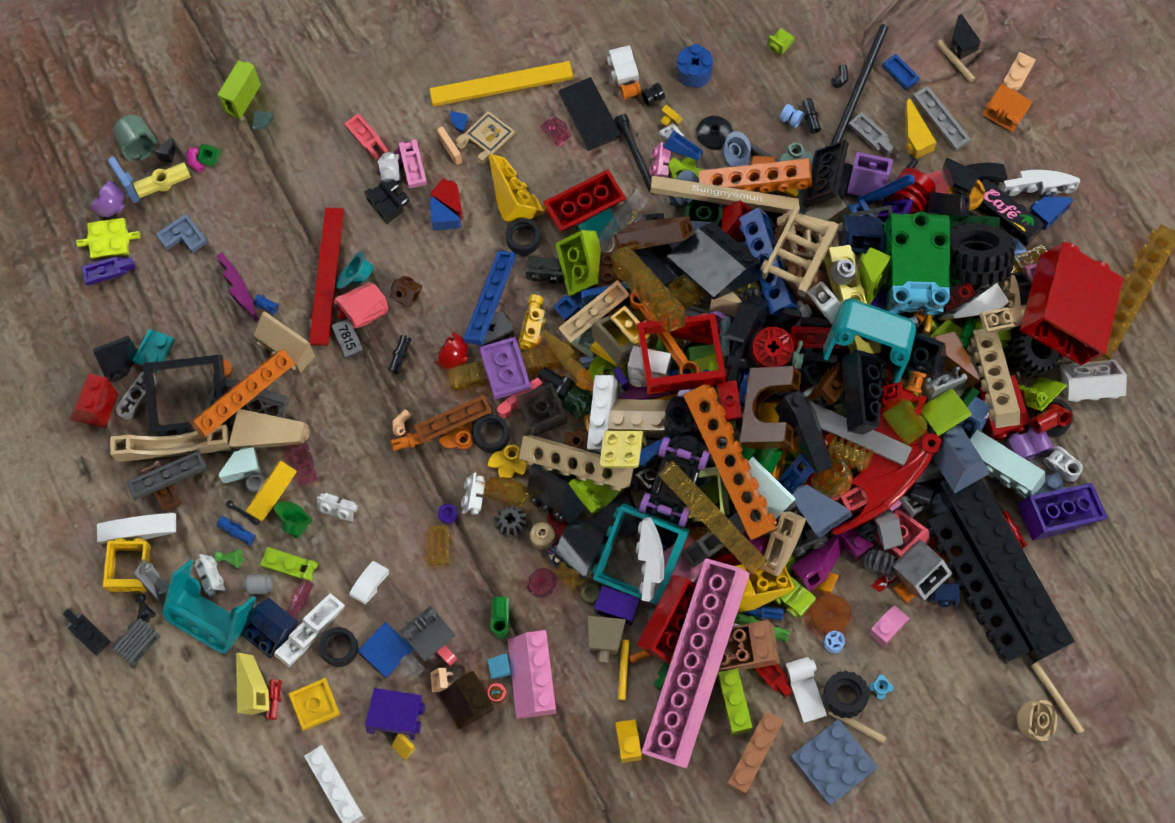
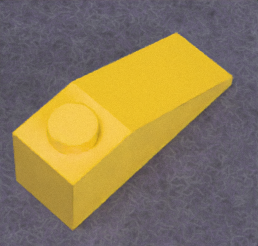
M908 99L905 105L906 150L909 154H912L913 158L917 159L933 152L937 142L911 99Z

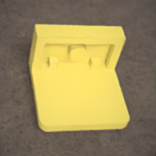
M604 431L600 456L601 467L637 468L640 462L641 450L647 447L643 431Z

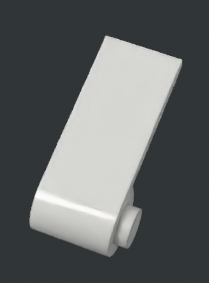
M805 657L786 663V674L803 723L826 717L827 714L814 680V672L817 671L814 660Z

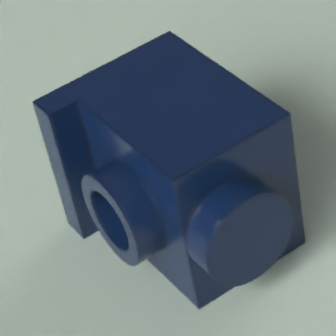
M941 584L929 596V602H933V605H938V607H950V604H953V608H957L960 604L959 584Z

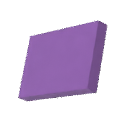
M515 337L479 347L494 400L531 390Z

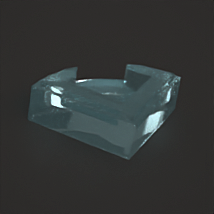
M255 111L253 130H260L268 126L273 119V112Z

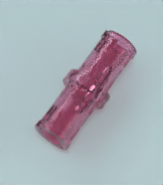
M306 579L302 580L297 593L293 594V600L287 610V613L295 620H297L303 605L307 604L308 601L306 599L315 585L310 581L307 582Z

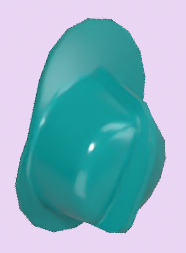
M359 251L356 253L351 262L340 273L336 281L338 289L346 287L350 282L355 284L363 283L369 278L374 265L364 258V252Z

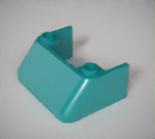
M846 299L842 302L823 345L824 359L828 360L835 343L846 346L853 342L855 335H859L892 347L890 360L895 364L892 376L893 382L897 383L900 381L910 359L916 333L915 323L911 319L864 302Z
M190 559L171 575L162 611L163 617L173 626L222 654L226 653L232 648L242 633L253 610L256 597L252 596L242 606H236L232 609L231 613L200 595L201 585L199 581L190 576L193 560Z

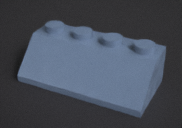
M960 424L939 435L942 443L939 447V452L933 455L932 458L954 493L990 474L983 459ZM929 425L927 428L929 434H936L932 427ZM932 442L928 443L930 447L935 446Z

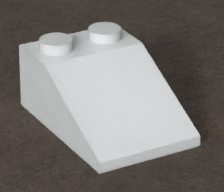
M997 283L980 286L975 290L977 292L976 296L948 313L946 311L938 319L943 321L977 316L982 312L1005 308L1004 305L1009 301Z

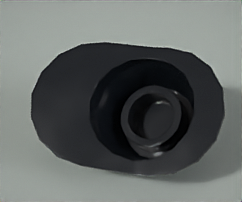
M681 396L671 398L663 418V426L669 432L668 437L691 431L695 419L685 398Z

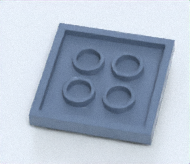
M839 719L791 756V759L829 807L878 768Z

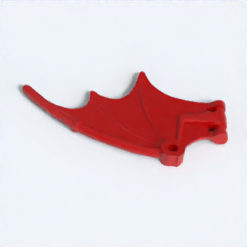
M902 389V400L891 409L880 413L879 427L874 429V431L912 447L904 467L839 438L856 450L864 461L863 470L858 476L850 480V484L863 489L868 499L867 505L861 514L847 523L834 527L831 530L833 535H839L870 521L884 511L890 510V507L921 476L931 461L932 456L939 452V447L942 443L940 437L936 434H929L921 419L926 396H917L913 394L914 392ZM910 402L918 404L917 408L909 407ZM932 442L935 446L930 447L928 443Z

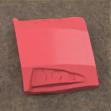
M369 282L338 296L334 300V303L342 309L352 322L354 329L370 324L388 311L385 296L375 284Z

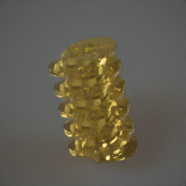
M835 436L828 449L831 460L835 459L836 462H842L843 465L850 464L851 468L857 467L858 471H863L869 466L873 457V449L866 453V446L859 450V443L851 447V440L844 444V437L838 442L837 436Z

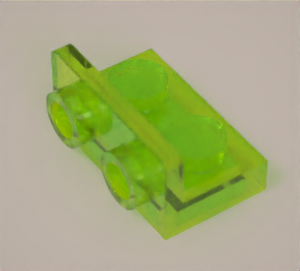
M902 397V400L897 405L887 410L882 416L904 443L910 445L927 431L926 425L928 423L923 416H918L914 412L915 407L909 400L905 401Z

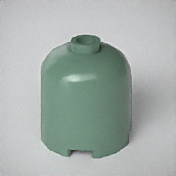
M130 114L123 116L115 123L113 135L127 160L132 161L135 158L143 160L155 151L154 146L157 144V140L141 117Z

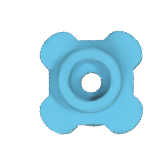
M879 675L875 682L869 684V689L877 694L878 699H884L885 695L894 689L893 685L883 675Z

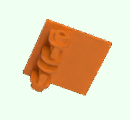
M1001 83L990 102L986 104L982 115L1013 133L1033 101Z

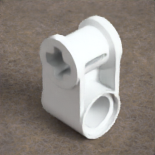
M1055 446L1051 455L1044 458V464L1050 470L1056 473L1059 472V475L1068 482L1076 481L1083 469L1081 462L1071 456L1064 448ZM1068 468L1075 469L1076 473L1069 472Z

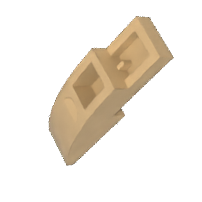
M1026 305L979 313L984 331L992 333L1020 327Z

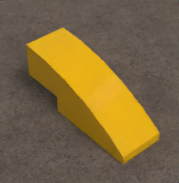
M282 461L277 462L245 512L262 522L297 471Z

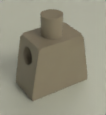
M588 616L590 652L597 653L596 663L608 664L609 654L617 655L626 627V619Z

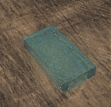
M723 317L720 321L719 341L724 359L729 356V339L726 338V333L730 328V317Z

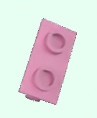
M663 142L656 148L654 147L651 153V158H653L649 171L651 180L652 175L668 178L669 166L663 165V163L669 164L671 151L662 147Z

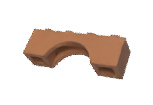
M767 711L764 712L727 784L728 788L744 797L746 796L784 720Z

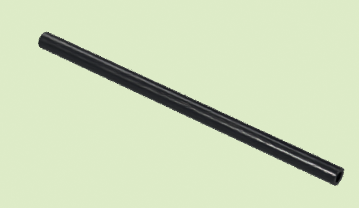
M881 24L830 145L842 141L848 123L852 118L889 29L885 24Z

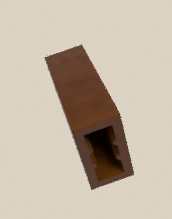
M689 216L636 221L614 234V238L620 253L684 241L694 233Z

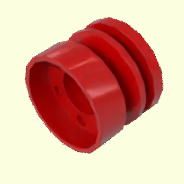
M905 168L897 179L911 174L915 177L914 184L886 196L887 201L911 199L913 203L910 214H916L917 212H922L925 208L927 201H929V192H935L936 186L925 173L913 168Z
M767 327L761 330L754 338L750 348L751 358L759 368L783 367L792 357L794 343L790 334L784 329ZM771 344H774V347L778 348L774 351V353L771 352L770 348H768Z

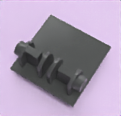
M431 605L399 631L424 661L456 636Z

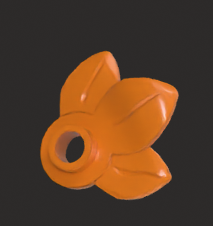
M466 423L444 433L445 436L439 439L440 444L449 449L455 447L462 450L468 449L473 444V436L471 434L472 423ZM466 438L467 442L461 443L460 440Z

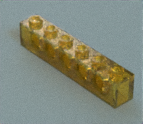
M629 246L612 251L613 271L667 332H671L684 327L685 307Z

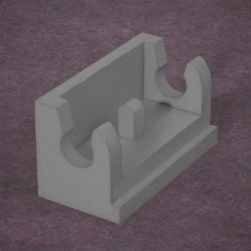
M955 367L952 372L934 380L930 378L925 379L921 389L928 400L931 401L950 388H953L954 391L962 389L968 377L965 373L959 376L958 371L960 367Z

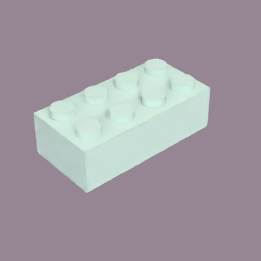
M976 430L970 441L990 473L987 475L988 477H996L1000 480L999 483L1008 489L1012 487L1024 499L1036 495L1045 482L1044 470L979 430Z

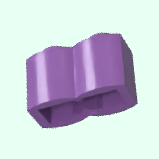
M1033 427L1029 428L1024 434H1012L1008 437L1009 439L1005 444L1008 449L1027 461L1048 454L1053 449L1046 431L1037 434L1034 432Z

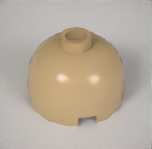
M1029 700L1020 707L1017 714V724L1025 737L1035 741H1047L1048 737L1055 733L1057 713L1052 710L1051 706L1053 705L1047 700Z

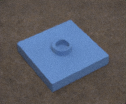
M114 156L109 158L110 166L130 199L134 203L138 202L140 199L131 184L133 180L129 173L123 172Z

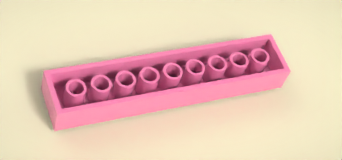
M705 558L641 752L642 754L687 769L750 573L742 568Z

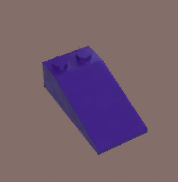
M1093 483L1032 495L1018 504L1032 541L1048 538L1107 519Z

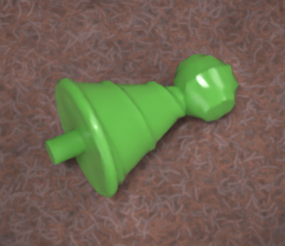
M241 549L227 554H223L220 551L214 553L215 561L225 560L236 568H239L245 559Z

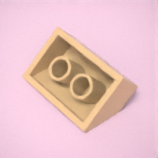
M265 311L262 313L254 333L256 345L263 351L266 349L270 351L271 356L277 351L284 349L295 363L290 370L294 371L296 369L301 373L315 356L310 343Z
M616 399L610 410L608 430L643 431L645 438H664L669 434L663 426V418L669 400Z

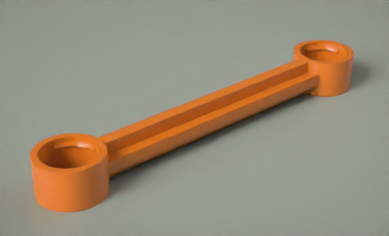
M641 288L633 290L630 295L631 307L641 311L646 320L659 321L660 318L649 304V293ZM637 296H643L646 298V301L644 303H636L633 299ZM669 332L656 333L680 368V375L687 368L694 369L696 373L699 372V366L695 362L688 361Z

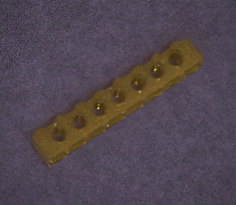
M1160 224L1157 230H1152L1148 237L1151 242L1149 244L1145 243L1140 252L1143 256L1141 259L1137 258L1131 267L1135 269L1132 274L1128 273L1123 281L1126 283L1124 289L1121 288L1114 316L1121 323L1113 320L1110 333L1112 338H1109L1106 354L1102 355L1107 360H1111L1175 247V231ZM1130 289L1136 290L1137 293L1132 292ZM1122 304L1128 305L1129 308H1125Z

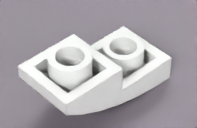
M372 561L354 584L349 596L366 605L377 593L379 584L389 575V569Z

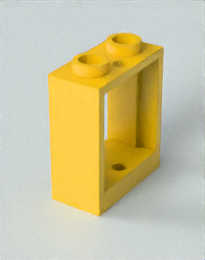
M122 538L107 541L103 587L108 592H147V588L139 579H114L117 551H143L142 560L145 559L146 562L150 563L151 546L149 543L141 538H136L133 541H126Z

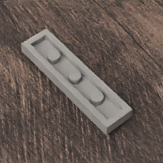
M929 86L913 94V100L954 151L970 143L971 139Z

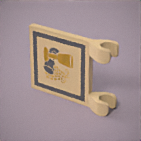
M488 111L468 131L456 139V145L463 149L469 140L483 150L478 155V163L485 165L489 160V155L494 154L515 134V131Z

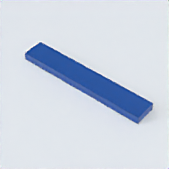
M498 250L463 340L465 343L483 345L517 257L515 252Z

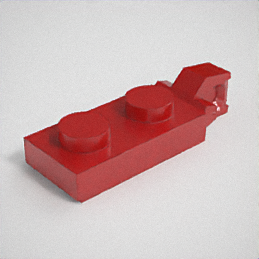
M778 664L753 668L774 692L779 690L785 698L792 693L791 688L786 684L789 682L787 675Z

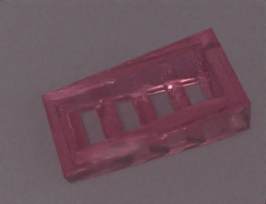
M309 444L290 448L299 485L319 481ZM306 451L307 455L296 458L295 454ZM304 459H308V460H309V462H306V463H303V464H299V465H298V462H297V461H301V460H304ZM303 467H311V469L300 472L299 470ZM309 473L313 474V476L309 478L302 479L301 477L302 475H306Z

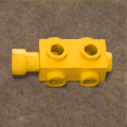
M532 294L529 296V308L525 313L518 338V346L523 350H532L536 345H539L542 338L540 329H543L546 318H543L545 311L540 309L544 302V298L540 295Z

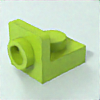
M780 28L774 36L770 35L768 37L767 46L772 52L782 56L794 42L795 37Z

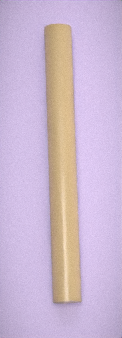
M1036 662L1031 665L1078 735L1085 731L1040 664Z

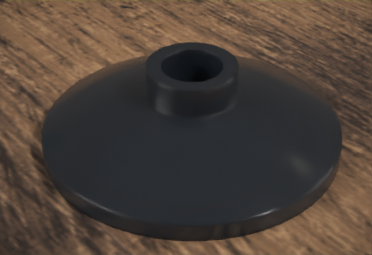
M709 116L698 124L697 138L705 147L719 149L722 148L728 134L733 132V129L725 118Z

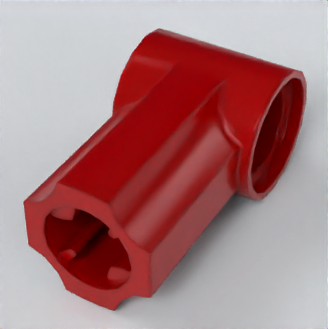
M1054 403L1048 407L1046 412L1033 417L1030 421L1034 432L1040 434L1057 425L1067 426L1071 422L1073 415L1068 409Z

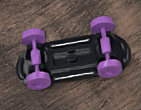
M686 433L679 434L671 440L664 437L658 456L663 458L651 493L644 494L639 512H647L685 527L691 508H688L694 487L700 470H705L710 452L705 451L702 442L697 437Z

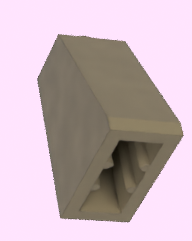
M837 194L836 198L811 206L806 215L839 224L843 220V215L851 212ZM811 234V236H812V237L815 239V241L817 242V241H818V240H817V237H816L815 235Z

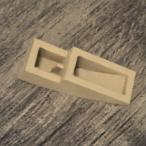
M791 511L781 513L777 529L771 533L761 569L775 576L780 575L798 542L806 518Z

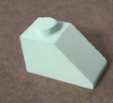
M242 447L239 451H235L219 473V478L223 484L248 478L254 473L261 474L257 452L254 447Z

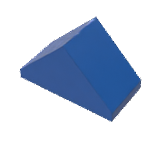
M434 197L430 199L433 231L459 229L462 226L460 217Z

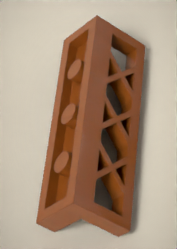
M482 395L413 427L422 444L487 415L492 410L485 395Z

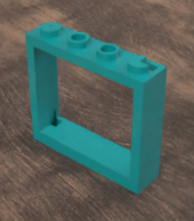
M623 503L620 508H616L613 518L616 519L614 525H610L607 530L606 536L609 538L606 544H602L599 555H602L600 561L594 564L592 573L595 574L593 580L642 599V594L639 592L640 587L603 572L626 513L641 519L650 517L654 524L679 534L664 570V580L659 583L654 598L651 601H647L657 605L671 580L690 530L647 512H639V509Z

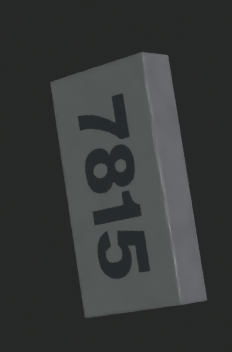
M349 319L332 325L346 360L364 352Z

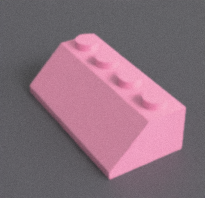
M546 630L526 632L508 639L516 719L557 714Z

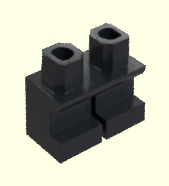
M394 179L387 183L382 180L379 186L364 191L367 201L386 224L403 213V207L410 202L409 197L404 191L395 196L394 193L400 188Z

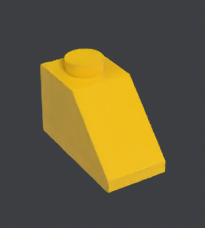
M636 720L615 722L621 763L642 760Z

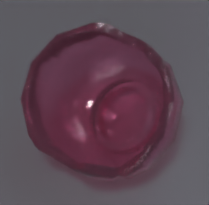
M546 568L537 569L529 576L527 589L533 596L548 598L557 589V576L552 570Z

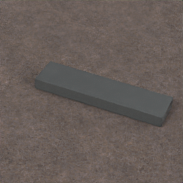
M198 450L129 480L127 484L134 500H137L204 471L207 467Z

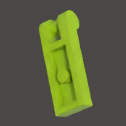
M267 547L260 566L297 579L312 582V574L314 569H317L318 563ZM302 566L307 567L305 572H301Z

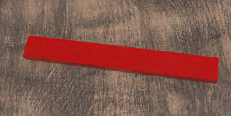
M325 207L309 339L310 346H329L344 208Z

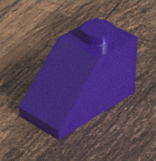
M911 199L883 202L881 207L891 205L893 213L910 214L913 201ZM887 210L880 211L877 216L883 223L888 219Z

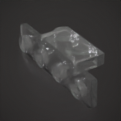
M634 189L599 235L601 252H610L615 246L614 234L633 222L644 221L647 218L640 211L648 200L638 190Z

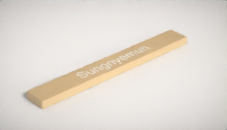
M653 175L651 180L650 193L731 205L741 200L751 209L759 207L761 210L776 213L788 212L790 209L794 211L796 205L799 206L798 198Z

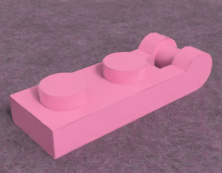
M413 139L408 143L399 142L409 189L427 185L417 140Z

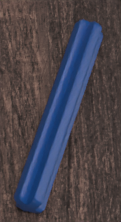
M907 174L858 197L856 202L863 199L869 205L914 184L915 177Z

